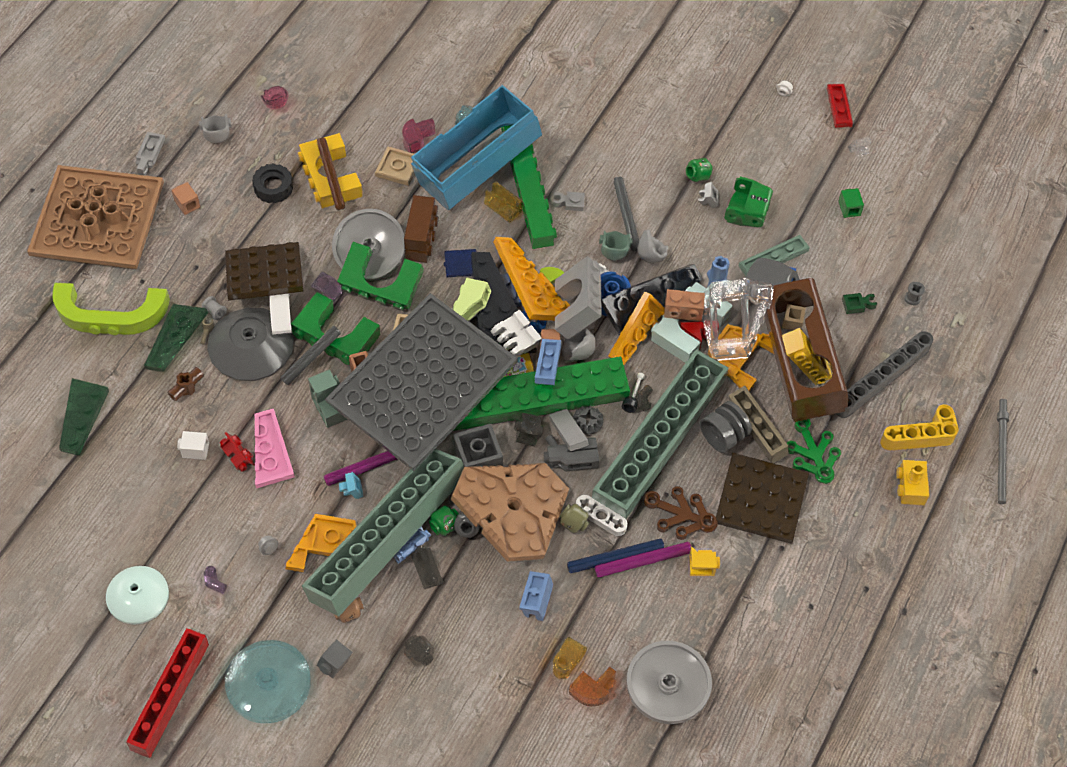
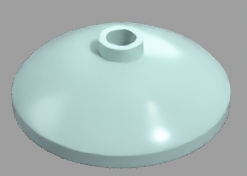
M134 566L121 571L112 579L106 591V604L110 613L117 620L134 625L143 624L156 618L164 610L169 598L168 584L163 575L147 566ZM138 587L136 591H131L132 588Z

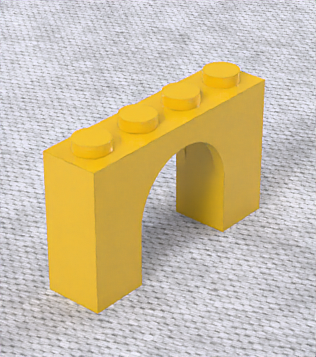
M340 133L324 137L326 138L332 161L346 157L345 145ZM317 139L299 144L300 152H297L300 163H304L303 170L305 176L309 175L308 183L310 188L315 190L313 195L316 203L319 202L321 208L335 205L327 177L322 176L318 172L323 163ZM356 173L338 177L344 202L363 197L362 185Z

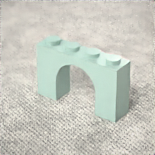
M697 282L692 287L689 286L686 289L689 292L705 293L703 317L707 320L718 321L719 327H721L730 317L733 305ZM663 315L661 322L656 323L651 329V341L686 363L695 350L699 351L700 341L680 328L678 324L679 319L664 318Z

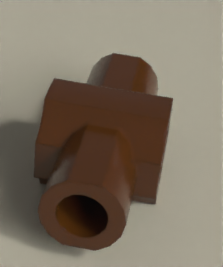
M195 367L190 372L179 373L176 376V385L167 392L169 397L177 401L182 395L191 396L195 392V384L204 377L203 372L198 367Z

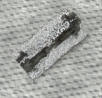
M424 545L418 546L416 548L417 551L412 553L411 557L424 590L443 584L431 549L424 548Z

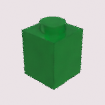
M859 188L841 190L838 202L843 218L861 216L864 203Z

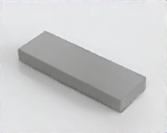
M567 409L549 414L551 423L570 451L589 445L588 439Z

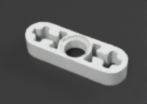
M581 495L577 498L576 504L580 507L581 504L588 503V507L585 506L583 509L589 513L588 519L615 536L625 534L627 520L588 495ZM600 511L605 512L607 517L603 520L598 519L596 513ZM619 523L622 524L621 527H618L617 529L614 528V527H615V524H616V525H618Z

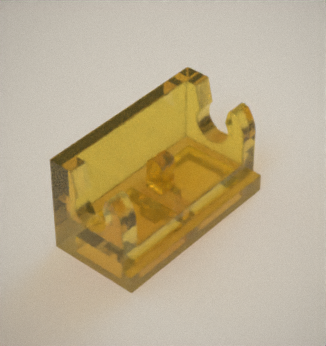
M495 181L492 184L491 192L486 190L484 204L509 223L522 213V200Z

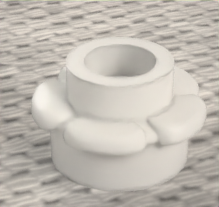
M781 81L780 84H777L776 88L781 96H789L792 93L793 86L788 81Z

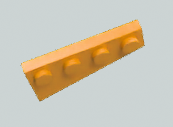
M644 292L608 355L609 358L621 356L623 365L637 350L636 345L647 338L646 333L656 323H659V317L664 315L665 308L650 293Z

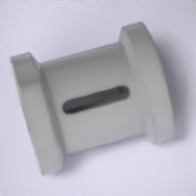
M214 296L206 298L201 306L204 311H208L212 315L214 320H220L227 311L225 306L216 302Z

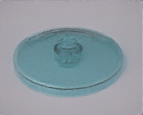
M277 640L259 641L245 647L233 658L225 676V690L231 706L242 717L257 723H275L293 715L304 704L311 686V674L304 656L292 645Z

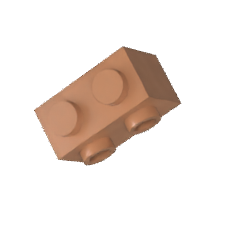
M667 289L664 318L702 321L705 293Z

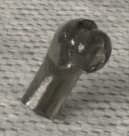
M645 385L636 396L638 407L642 411H648L652 406V403H649L648 396L652 393L653 389L649 385Z

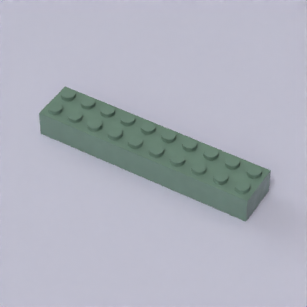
M695 350L594 487L592 498L627 519L723 385L729 368L702 352Z
M435 449L415 471L410 469L305 581L302 588L309 602L340 616L453 492L464 469L462 460Z

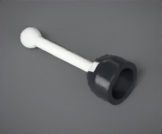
M642 372L637 374L638 380L632 395L623 400L621 407L625 412H636L638 403L635 396L641 380L645 377Z

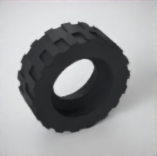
M272 163L261 166L253 175L254 192L257 198H260L263 202H282L292 193V175L286 167L280 164ZM270 178H279L282 184L278 188L267 189L264 186V182Z

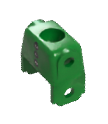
M740 176V178L735 180V193L726 208L724 219L728 223L739 226L762 227L770 206L773 190L753 179Z

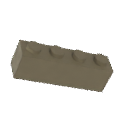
M746 386L730 394L729 401L738 405L747 415L752 427L751 436L771 463H775L787 456V443Z

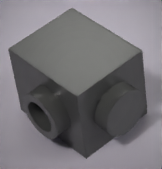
M336 639L322 654L316 666L319 667L323 674L334 678L348 662L353 652Z

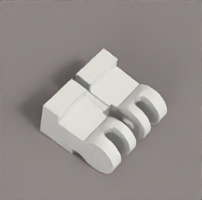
M521 310L515 312L513 316L505 321H501L491 330L494 336L501 334L497 338L498 342L503 343L507 341L503 347L506 350L512 349L510 353L516 357L536 348L542 339L532 325L528 327L530 322Z

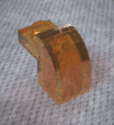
M609 667L597 681L583 671L569 686V695L585 706L595 707L604 704L609 698V690L616 683V671Z

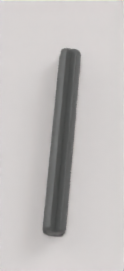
M621 176L615 177L614 186L626 233H630V238L633 239L630 248L632 251H638L639 237L624 180Z

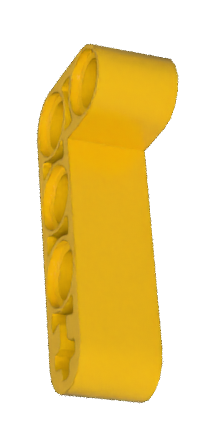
M943 404L937 408L931 423L889 426L884 430L880 444L884 449L890 451L951 445L959 431L954 410L949 405Z

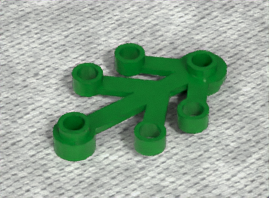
M810 419L795 422L794 427L802 434L808 449L797 445L795 441H788L787 445L794 447V449L788 447V454H800L813 460L816 466L805 462L801 457H796L793 460L792 467L797 470L804 469L813 473L816 480L820 483L828 484L832 482L835 476L832 467L835 461L840 458L841 450L837 447H832L825 464L822 456L828 444L833 440V433L824 431L817 448L809 431Z

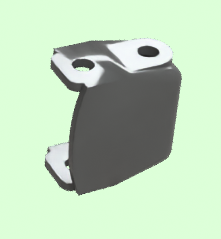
M757 258L741 283L740 291L742 294H745L748 300L761 304V291L764 288L791 282L792 279L793 281L800 279L797 271L781 262L767 258Z

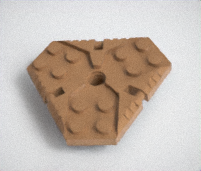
M546 463L509 465L508 467H503L502 465L464 467L451 500L475 527L480 525L483 528L482 534L506 561L543 559L556 527L555 522L559 519L569 488Z

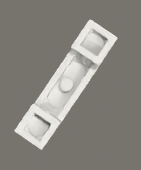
M290 294L270 296L272 335L292 333L289 304Z

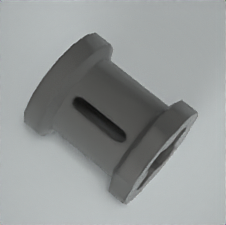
M920 282L910 283L904 298L905 301L913 306L918 305L921 296L925 292L924 285Z

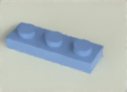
M542 339L535 374V384L555 385L561 340Z

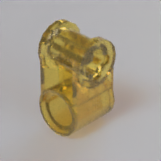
M568 637L553 659L554 676L558 679L568 678L576 665L584 657L587 647Z

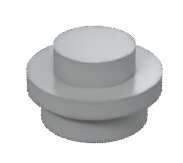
M272 536L263 537L258 543L260 553L263 555L274 553L278 547L277 539Z

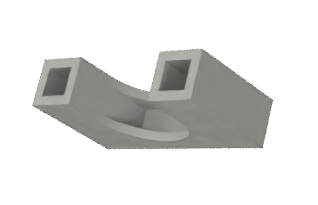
M588 256L555 279V292L569 302L579 294L571 306L555 317V330L568 340L601 317V267L597 261H593Z

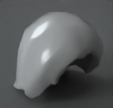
M644 230L637 247L638 255L648 263L661 262L667 256L668 246H664L661 241L652 237L650 230Z
M585 328L569 340L565 338L561 348L564 360H582L591 356L595 350V337Z

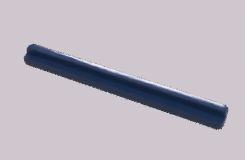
M659 538L567 562V569L569 573H575L595 568L597 565L664 548V542Z

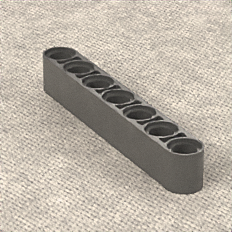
M926 331L919 332L847 389L848 407L845 408V412L836 413V415L841 418L849 417L929 352L934 340L931 333Z

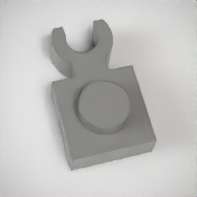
M567 191L566 196L556 192L554 193V199H559V201L554 200L553 206L557 208L566 206L565 210L583 211L585 193Z

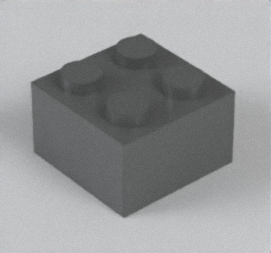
M491 424L453 434L454 448L464 467L503 466V455Z

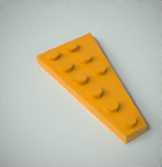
M495 237L493 243L529 320L555 321V317L567 309L570 304L558 296L555 292V287L542 272L538 273L535 270L536 265L523 256L524 251L512 238Z

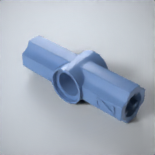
M722 256L715 257L711 269L707 272L709 279L707 289L719 297L723 296L724 289L729 285L727 274L730 263L728 258Z

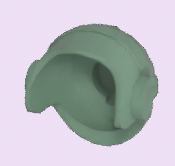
M604 231L603 235H600L599 244H602V254L612 261L625 258L633 241L630 238V233L625 235L618 231L607 233Z

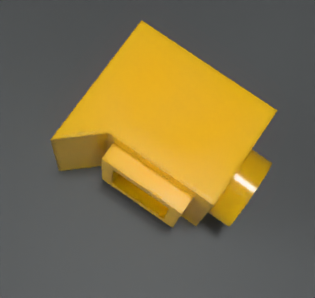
M691 547L689 553L690 576H715L716 569L720 568V557L716 556V552H712V550H698L697 552Z

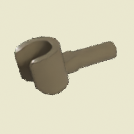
M206 318L202 320L204 330L200 342L202 345H205L207 335L214 328L213 319L209 324H206Z

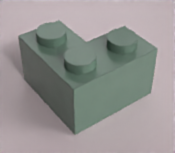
M329 369L308 378L311 398L326 427L329 428L347 420V418L326 403L325 400L340 385L337 376H333Z

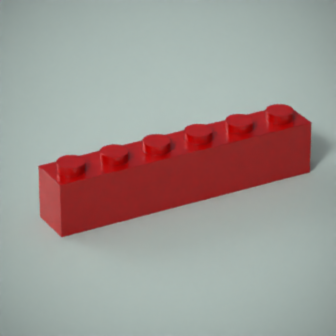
M186 628L126 741L130 751L150 758L209 646L206 635Z

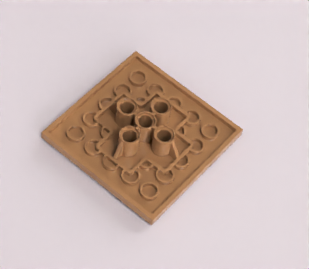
M58 165L27 251L28 255L137 269L164 184L163 178Z

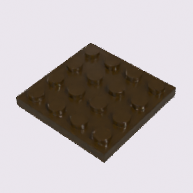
M299 242L225 250L228 301L304 292Z
M732 453L716 514V521L722 526L792 544L809 472Z

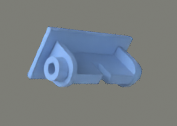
M421 526L394 555L396 562L399 564L428 541L431 536L427 530H423Z

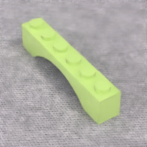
M466 278L465 283L460 287V295L458 300L454 302L453 310L469 321L476 313L486 307L491 294L488 283Z

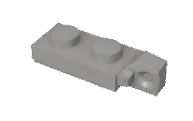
M147 132L136 156L138 175L146 176L148 168L153 167L164 144L165 135Z

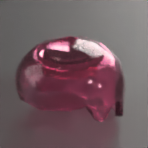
M274 86L268 90L265 89L264 95H261V99L266 107L273 110L284 107L289 98L288 91L281 86Z

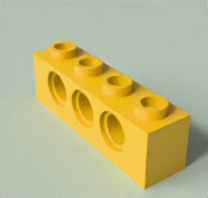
M800 328L782 335L788 357L815 385L823 384L831 379L832 374L828 361L814 355L810 339Z

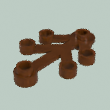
M675 486L672 489L671 496L677 500L680 507L660 500V495L655 491H649L645 494L644 504L650 509L657 507L677 515L668 519H660L657 522V530L664 533L668 531L669 527L688 520L695 523L687 527L679 526L676 529L675 535L679 540H684L688 534L699 530L710 533L717 528L718 521H716V517L711 513H707L702 503V497L697 493L691 495L690 504L696 507L698 514L691 511L683 495L684 491L679 486ZM679 491L681 494L676 495L674 492ZM696 498L699 502H694L692 499ZM653 500L655 503H649L648 501ZM705 522H709L711 525L708 526V525H705L704 523H705ZM660 524H665L666 527L663 528ZM683 531L685 534L680 535L678 532Z

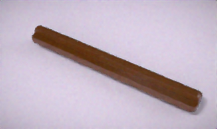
M318 138L317 145L335 208L338 211L345 209V202L326 138Z

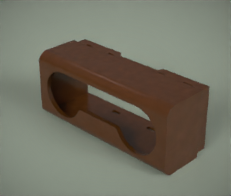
M806 278L764 288L761 291L762 311L793 422L845 412V408L848 407V391L815 280L813 278ZM787 304L804 308L813 306L812 313L805 319L814 355L820 356L829 362L832 372L831 379L821 387L808 388L799 384L794 378L777 313L786 311Z

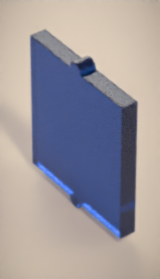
M476 249L444 251L445 262L443 265L446 267V278L472 276L471 252H476Z

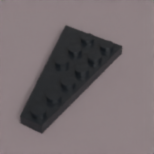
M471 252L473 279L487 282L491 289L486 307L476 313L477 328L503 347L507 341L499 343L497 338L501 334L494 336L491 330L501 321H505L513 316L518 309L490 252ZM534 348L526 353H536L537 348Z
M689 264L602 297L601 306L620 336L644 292L650 293L665 308L667 289L686 291L689 286L692 287L696 282L699 283L703 280L695 264Z

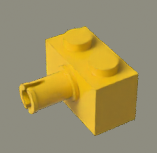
M903 460L896 471V477L900 479L897 494L901 496V504L925 505L929 498L927 461Z

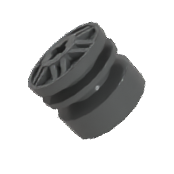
M731 401L723 403L715 409V412L708 414L700 420V429L703 436L720 453L727 452L737 442L742 441L752 432L751 423L747 415L738 405Z

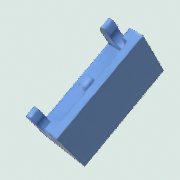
M530 571L519 607L527 618H529L530 614H533L537 620H544L553 588L550 574Z

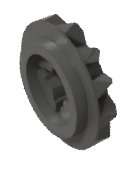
M591 405L589 407L582 406L573 415V419L584 434L595 433L603 425V413H600L598 408H592ZM588 414H589L591 420L588 422V425H587L585 418H586V417L588 416Z

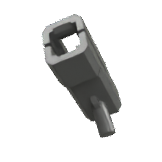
M549 435L546 437L549 446H547V452H544V463H548L550 468H561L564 471L599 468L596 437L587 438L588 446L570 451L566 444L558 445L554 437Z

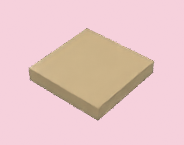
M387 147L375 171V176L409 186L414 175L411 165L413 162L411 157L414 154Z

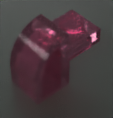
M432 118L415 123L414 119H410L404 124L402 136L406 152H418L424 147V138L435 134V123Z

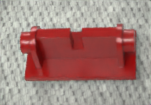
M225 432L224 434L227 436V439L224 438L220 441V447L229 458L235 454L230 460L236 469L243 472L247 469L249 463L255 466L251 459L253 455L241 446L243 443L241 439L235 434L232 436Z

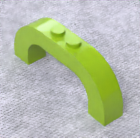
M54 283L53 302L60 319L74 330L92 334L133 335L145 332L163 319L170 301L167 289L148 288L145 302L136 310L130 312L85 310L75 306L77 292L74 284Z

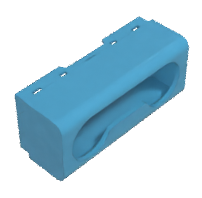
M501 85L472 108V113L444 135L442 133L411 157L413 161L411 165L419 184L443 207L450 210L542 136L538 117L534 115L531 108ZM511 125L509 129L443 182L438 180L442 173L497 129Z

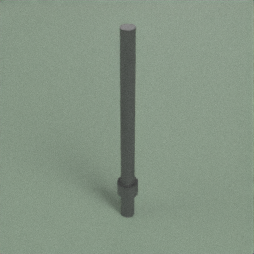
M1000 399L999 412L997 413V421L999 422L998 504H1006L1007 422H1009V413L1007 412V400Z

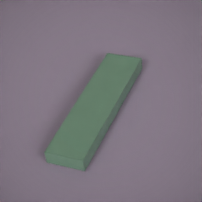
M798 235L739 262L738 266L746 276L757 258H767L785 263L808 252L810 247L801 235Z

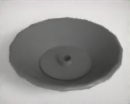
M244 308L229 313L216 323L209 334L207 351L212 364L222 374L236 380L255 381L271 376L285 366L293 352L294 336L293 333L272 335L270 310L265 308Z

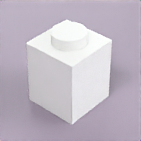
M183 431L182 438L178 439L177 444L182 458L206 460L209 447L207 433Z

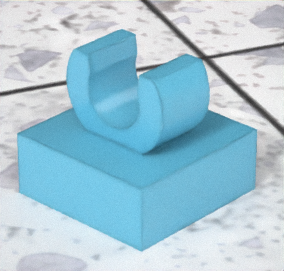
M353 472L345 474L346 482L339 483L340 492H344V496L352 495L355 499L363 497L361 480Z

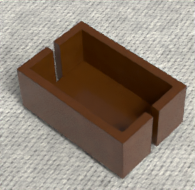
M413 195L404 236L405 259L427 263L428 256H432L433 245L431 243L435 241L436 231L434 229L438 227L439 216H437L438 205H435L434 197Z

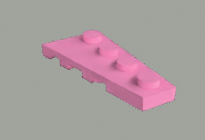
M274 408L255 414L256 488L295 477Z

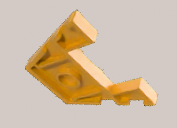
M727 324L708 350V355L729 368L728 377L739 388L746 386L750 392L757 379L742 371V367L758 346L773 354L774 351L769 334L762 333L760 335L752 333L749 329Z
M315 514L299 544L295 547L292 556L288 559L285 569L304 572L307 553L330 556L356 528V521Z

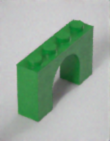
M352 242L337 280L341 290L347 293H351V291L356 292L358 296L365 299L369 297L374 298L377 303L386 305V303L391 304L397 310H409L424 272L423 265L404 259L395 282L384 288H376L365 280V271L373 253L371 248Z
M316 292L291 323L293 335L297 339H303L313 346L324 335L320 329L334 311L333 300ZM363 317L350 334L336 338L324 351L327 355L334 356L344 364L350 365V355L363 351L368 352L381 335L380 325Z

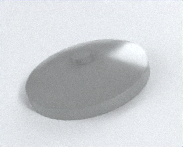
M362 209L351 213L338 225L333 235L332 251L337 264L342 269L352 242L370 247L373 253L365 271V280L375 281L393 273L402 262L405 255V235L398 221L390 214L378 209Z
M659 641L645 646L634 656L628 668L626 685L633 705L645 717L663 724H679L694 718L703 710L710 697L712 677L706 661L696 650L676 641Z

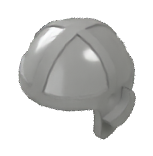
M227 114L223 117L212 115L205 119L201 117L199 128L200 131L203 130V136L207 141L221 143L228 138L231 120L227 117Z

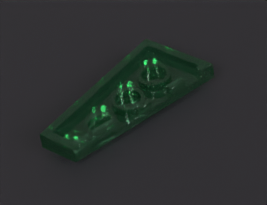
M173 304L144 364L146 369L164 372L207 316L208 310L201 307Z
M72 378L59 445L61 452L80 455L109 393L108 387Z

